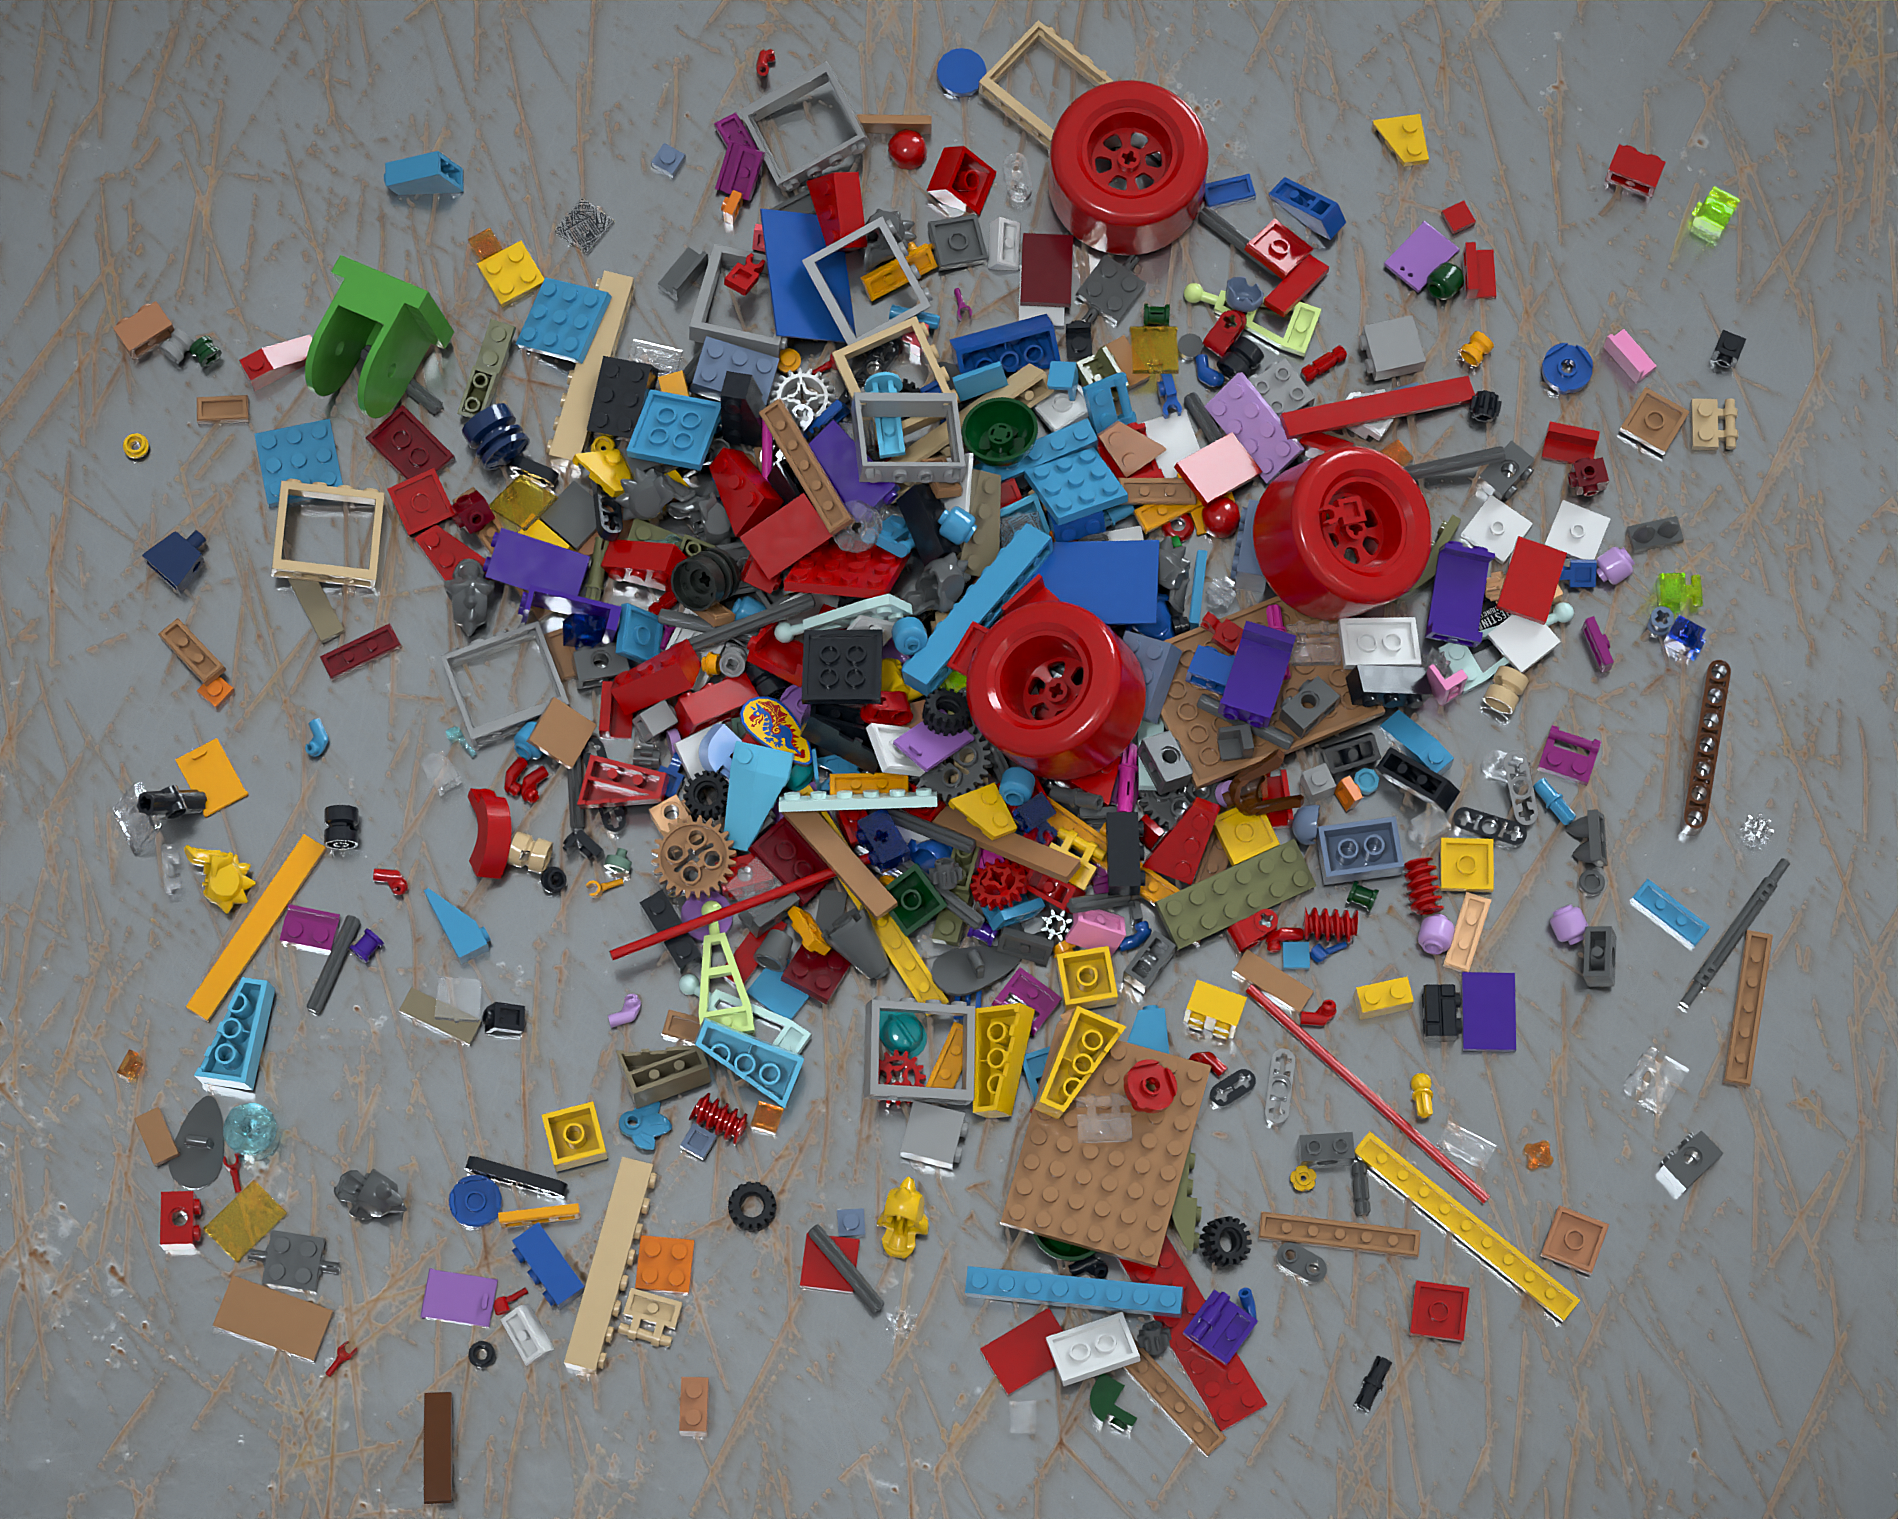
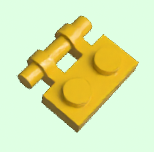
M1060 827L1056 836L1064 840L1063 844L1060 847L1051 842L1049 847L1080 860L1081 867L1069 880V883L1086 891L1098 869L1089 862L1093 857L1103 861L1107 852L1100 849L1099 844L1093 841L1088 842L1079 837V833ZM1072 846L1084 851L1081 858L1069 852Z

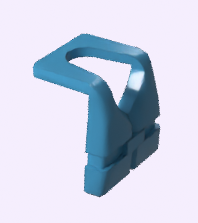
M816 748L812 749L814 776L818 791L830 792V777L820 783L818 766L828 769L832 774L860 773L858 766L839 756L830 755L817 758Z

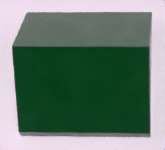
M915 863L885 886L887 891L898 902V906L888 913L906 937L933 919L948 906L918 863Z

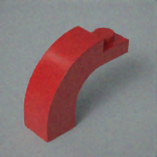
M470 788L467 797L477 816L478 834L469 862L477 877L500 879L508 860L512 830L509 806L506 798L497 797L495 792L490 789Z

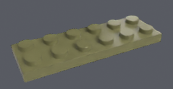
M1294 838L1156 901L1154 904L1172 942L1176 945L1177 951L1242 919H1246L1262 909L1275 906L1317 885Z

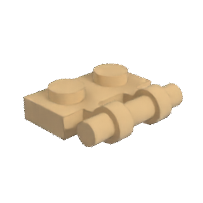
M1731 398L1725 399V408L1718 409L1717 399H1692L1690 402L1692 450H1717L1719 441H1726V449L1728 450L1736 449L1738 430L1736 429L1735 419L1738 417V409L1735 408V400ZM1718 419L1725 420V430H1718Z
M631 1288L623 1315L633 1319L631 1325L620 1323L618 1333L628 1335V1339L636 1340L638 1338L649 1341L651 1345L656 1347L663 1345L670 1348L673 1337L663 1335L665 1327L673 1330L676 1329L683 1302ZM641 1321L656 1324L654 1332L640 1328Z

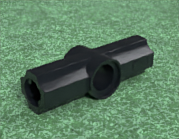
M172 785L160 791L143 792L138 796L139 800L136 806L140 813H144L147 816L165 815L166 819L171 820L184 814L201 813L206 809L207 797L204 792H199L197 789L179 790L177 785Z

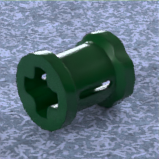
M1144 304L1143 326H1148V324H1164L1165 327H1169L1170 304H1166L1164 307Z
M1354 881L1346 902L1349 904L1354 902L1366 907L1367 911L1371 912L1379 890L1375 889L1373 891L1359 885L1358 881Z

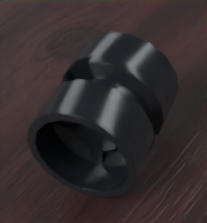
M1240 336L1230 347L1231 352H1227L1219 359L1217 367L1229 380L1241 372L1248 378L1251 372L1250 369H1255L1264 359V354L1254 342Z
M754 664L749 665L744 670L752 685L756 687L755 690L759 697H771L778 700L789 687L786 680Z
M350 805L326 807L324 810V823L328 828L324 830V845L332 849H352L357 847L358 830L355 826L359 824L358 808Z

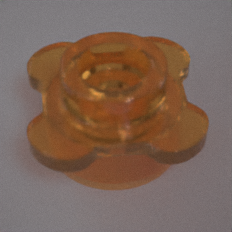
M1542 1140L1533 1145L1531 1143L1525 1145L1524 1152L1528 1155L1529 1161L1527 1164L1529 1168L1536 1169L1538 1166H1550L1553 1163L1554 1159L1550 1155L1549 1149L1550 1144L1547 1141ZM1536 1153H1541V1157H1537Z

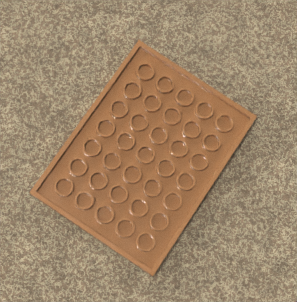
M1278 596L1218 619L1223 623L1227 618L1242 629H1244L1246 620L1268 627L1267 606L1277 604L1281 607L1283 626L1286 627V633L1296 635L1288 662L1291 678L1282 681L1269 725L1294 737L1289 750H1286L1252 734L1254 744L1252 758L1221 761L1217 733L1221 727L1235 725L1197 707V702L1202 694H1207L1221 701L1223 696L1185 681L1188 668L1198 645L1204 647L1211 646L1217 649L1219 653L1227 656L1230 654L1211 642L1214 634L1201 626L1164 641L1179 648L1182 654L1160 713V718L1166 730H1170L1173 737L1179 741L1181 752L1185 759L1191 763L1193 769L1191 781L1196 790L1239 774L1260 762L1277 749H1280L1286 755L1385 714L1383 706L1364 707L1363 705H1352L1345 677L1353 669H1343L1337 624L1339 620H1319L1308 617L1288 606ZM1319 676L1340 696L1339 703L1329 715L1300 739L1279 719L1280 705L1287 697L1297 695L1299 693L1298 689L1306 680L1312 681L1315 677ZM1302 703V706L1307 709L1313 708V705L1310 703Z
M1057 1023L1000 1225L1156 1268L1211 1065L1116 1040L1059 1119L1035 1110L1034 1107L1066 1029V1025ZM1152 1059L1158 1061V1064L1162 1067H1168L1176 1078L1177 1093L1172 1103L1159 1113L1135 1111L1125 1094L1124 1075L1141 1060ZM1147 1081L1146 1088L1153 1092L1156 1088L1155 1085H1150L1149 1081Z

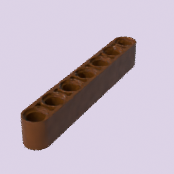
M1723 660L1712 661L1703 678L1680 820V827L1687 835L1699 834L1708 818L1731 676V668ZM1711 671L1721 672L1723 678H1715ZM1715 695L1718 697L1719 702L1713 703L1707 696ZM1704 719L1714 721L1715 727L1706 726ZM1700 744H1708L1712 751H1703L1700 748ZM1696 768H1704L1708 775L1700 776L1696 772ZM1692 793H1701L1704 800H1695L1692 797ZM1688 817H1696L1699 820L1700 824H1690L1688 821Z

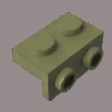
M1106 346L1100 347L1095 355L1076 362L1079 379L1084 386L1121 372L1116 364L1114 355L1108 351ZM1129 382L1126 383L1127 391L1130 388ZM1116 386L1111 387L1113 401H1118L1119 397Z

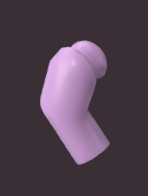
M628 994L624 998L625 1003L622 1010L608 1015L611 1028L635 1020L641 1008V1001L636 994Z

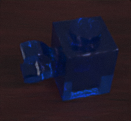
M572 613L562 621L563 646L595 647L603 639L605 617Z
M1678 615L1663 644L1691 658L1694 651L1700 653L1706 639L1703 638L1706 629Z
M1040 792L1012 812L1015 816L1013 820L1020 831L1024 830L1028 834L1037 828L1036 840L1042 845L1046 843L1043 838V832H1049L1052 838L1057 836L1056 829L1048 823V820L1056 814V811L1043 792Z

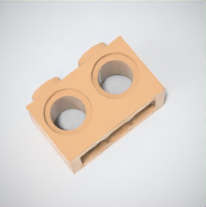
M674 795L649 809L650 817L659 832L663 830L668 833L670 831L668 823L673 824L675 827L678 826L677 818H680L683 823H687L688 815L692 812L686 807L685 800L680 801L678 796ZM668 811H677L679 815L673 820L667 819L665 814ZM702 835L692 836L690 843L700 845L703 842ZM679 850L671 851L676 860L683 855Z

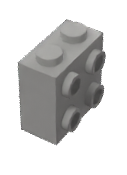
M1413 315L1363 326L1362 335L1359 336L1361 350H1366L1368 357L1365 359L1368 374L1372 373L1374 381L1424 370L1426 360Z
M1286 358L1280 362H1272L1266 367L1265 372L1259 376L1254 374L1248 378L1279 418L1284 412L1309 408L1314 405V395Z
M913 1100L900 1150V1157L952 1169L954 1162L959 1163L963 1148L958 1146L960 1137L965 1138L969 1122L965 1121V1113Z

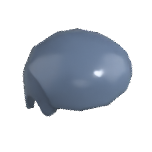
M1242 276L1233 277L1227 281L1225 299L1232 309L1239 312H1252L1263 304L1264 292L1259 289L1257 283L1254 286H1250L1247 284L1246 278Z
M1305 805L1299 808L1294 815L1292 829L1298 841L1304 845L1316 843L1314 839L1317 835L1320 805Z

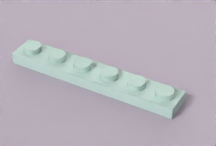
M917 788L916 792L906 793L905 789H891L889 793H879V790L870 789L864 790L863 794H853L850 790L837 791V795H826L824 791H814L810 793V796H800L799 792L784 793L783 797H779V812L937 807V791L932 792L931 788Z

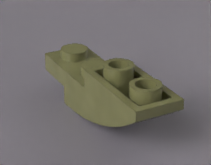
M490 319L476 364L472 367L457 414L472 418L490 406L510 354L508 351L516 330L515 326Z
M1452 514L1448 522L1445 520L1442 522L1437 532L1440 537L1436 543L1432 541L1429 560L1420 579L1407 593L1394 600L1393 603L1400 604L1412 598L1434 581L1439 548L1453 539L1459 528L1460 518Z
M637 518L633 520L626 539L630 541L675 544L687 558L707 548H715V545L687 534L681 536Z
M976 846L972 853H966L953 848L951 858L955 860V863H959V867H962L963 879L957 880V886L948 890L972 908L974 897L970 888V884L973 883L971 877L972 875H978L977 868L980 863L981 848ZM944 908L938 914L932 940L934 943L959 947L964 926L967 927V924L950 910Z
M1191 1145L1189 1146L1170 1216L1174 1233L1187 1256H1192L1193 1248L1198 1249L1200 1233L1195 1232V1222L1201 1221L1202 1206H1197V1198L1187 1197V1195H1192L1193 1179H1188L1189 1169H1194L1195 1153H1190Z

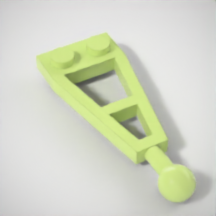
M1190 283L1184 289V297L1190 303L1203 301L1215 305L1214 312L1219 315L1231 310L1224 306L1226 303V291L1221 290L1219 296L1203 291V288L1197 283ZM1299 302L1291 310L1294 312L1284 338L1253 322L1258 309L1247 312V324L1244 329L1282 350L1305 357L1322 309ZM1229 317V320L1235 323L1236 317Z
M710 900L703 904L701 914L703 916L722 907L718 902ZM718 921L708 925L710 935L704 936L699 999L700 1026L705 1017L746 1034L756 1033L752 1006L725 932L720 933ZM721 944L728 965L711 968L712 945ZM732 975L743 1006L708 1012L710 979Z

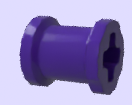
M984 922L980 929L974 930L970 927L967 937H975L986 942L988 947H992L999 930L993 932L990 924Z
M368 928L364 930L365 934L355 945L349 947L364 963L369 961L368 957L378 946L382 947L384 945V942Z

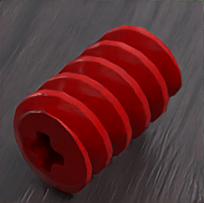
M1430 857L1413 859L1404 864L1403 871L1407 872L1404 879L1406 882H1409L1406 889L1408 892H1411L1408 900L1413 902L1410 905V910L1417 915H1429L1444 910V906L1436 905V902L1442 900V896L1434 895V892L1440 890V886L1432 885V882L1438 880V876L1430 875V872L1437 869L1435 865H1428V862L1433 860Z
M1305 907L1303 922L1305 940H1309L1311 933H1314L1316 941H1319L1321 935L1324 934L1327 942L1330 941L1332 935H1335L1338 943H1340L1343 935L1346 936L1347 943H1351L1353 936H1357L1358 910L1354 911L1352 917H1350L1348 910H1344L1340 917L1337 909H1333L1331 916H1329L1326 908H1323L1321 914L1318 915L1316 907L1312 908L1310 914H1308Z
M707 1093L703 1098L699 1099L691 1112L689 1120L691 1121L697 1116L696 1124L699 1126L706 1121L705 1129L710 1131L715 1127V1135L717 1136L725 1131L724 1140L729 1141L734 1137L733 1145L736 1146L747 1128L748 1114L745 1113L738 1118L737 1108L729 1113L728 1103L720 1108V1099L717 1098L711 1103L709 1102L711 1094Z

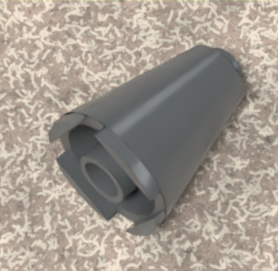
M860 905L859 911L855 907L832 923L834 929L830 932L827 929L823 931L821 937L868 979L875 978L878 980L889 972L887 967L890 965V962L868 911L863 905Z

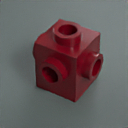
M1586 457L1578 459L1573 463L1570 473H1568V482L1570 488H1574L1576 496L1582 494L1584 496H1593L1601 490H1606L1609 478L1603 457L1592 460Z
M477 490L469 495L466 494L459 497L456 503L451 505L455 513L452 516L454 523L459 529L464 528L469 534L481 531L485 528L486 524L496 519L486 499Z

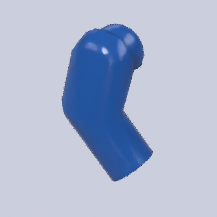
M1240 1289L1238 1295L1243 1310L1257 1320L1255 1300L1251 1289Z

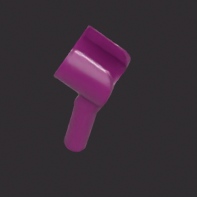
M955 288L954 293L958 302L957 319L962 321L961 311H967L971 319L972 309L965 305L960 288Z
M663 624L665 631L660 649L665 650L669 638L674 633L676 627H668Z

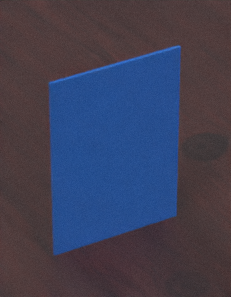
M760 209L776 336L846 343L802 262L805 258L827 247L817 215ZM834 252L816 262L856 336L845 252Z
M1160 541L1052 542L1053 552L1026 583L1027 585L1040 574L1043 577L1045 587L1059 601L1072 603L1087 609L1099 617L1106 625L1156 624Z

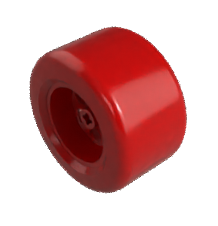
M1120 80L1108 82L1088 90L1075 99L1067 107L1056 124L1052 135L1049 159L1048 188L1050 199L1058 218L1066 229L1078 240L1096 250L1124 256L1150 253L1167 246L1179 238L1197 216L1205 192L1209 148L1207 137L1199 118L1179 96L1161 86L1144 81ZM1122 146L1116 151L1110 150V148ZM1152 154L1160 161L1162 166L1158 168L1148 166L1145 158ZM1099 158L1109 160L1112 168L1104 173H1098L1095 160ZM1141 175H1146L1154 183L1140 190L1135 179ZM1116 177L1122 178L1127 182L1126 190L1113 188L1109 184Z
M1346 446L1329 450L1280 474L1270 483L1261 496L1254 515L1253 544L1264 578L1283 602L1297 612L1311 618L1339 620L1357 616L1392 602L1407 593L1417 583L1426 568L1431 553L1432 524L1429 509L1420 488L1399 463L1386 454L1371 448ZM1360 495L1367 519L1365 522L1340 527L1338 521L1329 527L1322 525L1326 521L1327 513H1319L1320 508L1325 505H1333V502L1338 499ZM1329 534H1332L1337 542L1336 547L1333 545ZM1346 548L1354 550L1357 558L1356 564L1344 558Z
M1041 601L1022 606L998 620L982 637L969 663L966 676V698L971 717L981 734L1016 765L1042 778L1071 780L1091 775L1103 769L1117 759L1129 746L1140 727L1144 715L1146 684L1141 666L1135 654L1099 617L1087 609L1072 603ZM1065 663L1064 674L1061 677L1053 678L1049 670ZM1083 668V683L1075 685L1072 679L1077 670ZM1039 679L1045 682L1046 686L1042 694L1031 695ZM1046 704L1049 709L1043 720H1037L1032 714L1033 708Z

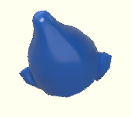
M1158 594L1156 624H1126V631L1131 632L1133 629L1141 635L1161 641L1175 637L1173 622L1165 602L1169 600V596L1165 594Z
M911 838L907 846L906 856H910L912 862L918 863L921 869L929 874V868H935L934 864L937 859L951 858L953 847L933 839L916 843V840Z

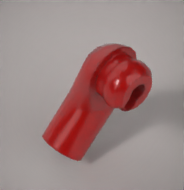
M763 49L759 52L756 63V70L759 75L765 76L768 74V63H773L776 60L774 50L769 49L765 51Z
M518 757L505 774L504 790L507 794H511L514 797L521 793L522 785L517 783L519 775L528 766L527 761L522 757Z
M540 766L523 778L521 796L524 801L535 803L539 799L537 784L549 776L545 767Z
M1282 927L1267 936L1265 940L1268 952L1276 953L1280 951V943L1283 941H1301L1303 939L1302 928Z
M1328 999L1322 1002V1005L1316 1012L1301 1011L1300 1024L1326 1025L1336 1014V1003Z
M1197 1052L1189 1057V1060L1211 1065V1070L1218 1077H1221L1228 1069L1211 1052Z

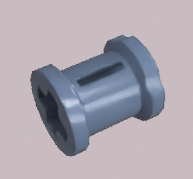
M1663 606L1655 608L1647 624L1649 632L1657 636H1663L1668 633L1669 627L1674 621L1673 612ZM1656 619H1658L1659 621H1663V620H1664L1665 623H1664V624H1663V622H1658V623H1657V622H1656Z

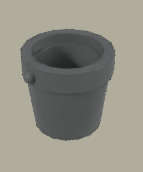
M771 929L760 947L756 949L753 956L754 960L771 971L783 972L787 966V959L793 944L792 937L780 930Z

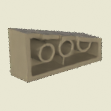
M972 469L969 513L975 517V525L978 527L968 543L963 542L960 544L962 552L956 557L957 560H968L965 573L981 577L984 568L990 566L995 561L999 552L1001 475Z

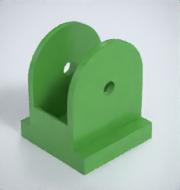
M340 255L331 271L340 288L312 338L306 359L305 380L308 389L319 396H328L334 393L344 384L360 358L362 349L366 345L372 346L361 371L357 397L359 408L363 414L371 418H380L390 412L398 403L429 346L434 344L446 349L454 334V330L427 290Z

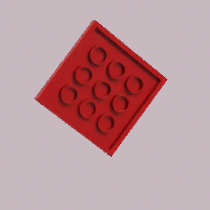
M850 537L829 538L796 561L784 580V591L873 598L889 594L911 556V550L908 555L900 558L868 540H853Z

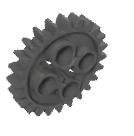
M968 724L966 730L975 737V740L948 757L951 760H955L962 768L968 770V775H965L954 765L944 760L935 769L925 772L920 777H911L914 782H919L916 786L917 788H931L932 792L937 791V802L942 797L943 801L948 804L951 797L955 798L976 790L977 785L986 786L982 778L991 777L986 771V768L993 767V764L987 760L993 757V753L987 750L991 745L988 741H983L985 737L981 732L977 734L978 729L974 725L969 729ZM969 753H974L973 760L969 763H964V757ZM952 775H959L955 783L948 784V780Z
M1190 779L1186 787L1170 791L1165 797L1158 796L1156 794L1157 790H1139L1138 796L1144 797L1140 799L1139 805L1147 806L1143 814H1152L1150 818L1154 822L1158 820L1161 828L1165 825L1168 826L1169 831L1181 816L1174 809L1177 807L1187 809L1196 798L1193 795L1196 789ZM1222 781L1199 789L1206 794L1201 798L1220 805L1216 799L1215 790ZM1176 791L1178 793H1182L1184 791L1185 796L1183 794L1176 795Z

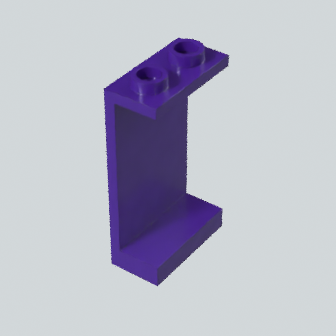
M832 420L809 443L847 510L862 524L874 521L880 514L879 510L885 504H891L898 497L897 492L901 488L894 482H859L855 442L836 421ZM867 455V462H874V461Z
M501 528L500 533H494L491 547H494L492 557L487 556L483 571L487 572L485 577L488 579L503 582L529 591L530 585L579 596L591 557Z
M1449 541L1439 548L1425 634L1426 638L1473 648L1482 642L1483 632H1478L1488 567L1489 563L1495 558V553L1488 552L1487 548L1480 546L1473 548L1463 547V543L1457 541Z
M530 585L529 592H523L518 614L523 615L521 624L525 623V625L531 606L605 623L601 643L607 644L613 642L622 607Z
M1246 620L1233 666L1219 704V714L1230 720L1239 719L1246 721L1249 725L1256 728H1268L1294 647L1296 635Z

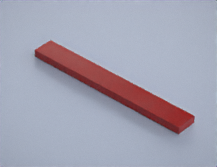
M1468 375L1284 412L1280 415V420L1288 440L1470 403L1472 396L1476 395Z

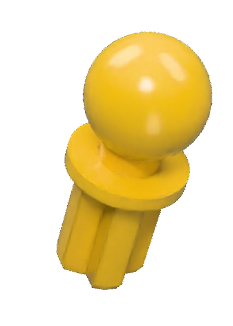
M1417 1073L1410 1082L1411 1088L1414 1091L1412 1099L1416 1102L1417 1115L1421 1116V1118H1427L1433 1114L1431 1102L1433 1092L1430 1090L1432 1082L1427 1074Z

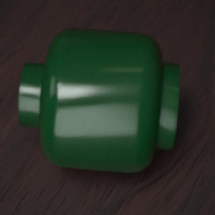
M1441 263L1427 276V289L1437 299L1448 300L1464 286L1462 270L1452 263Z

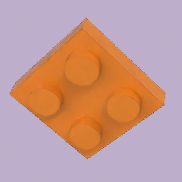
M641 1235L635 1289L689 1295L695 1241Z

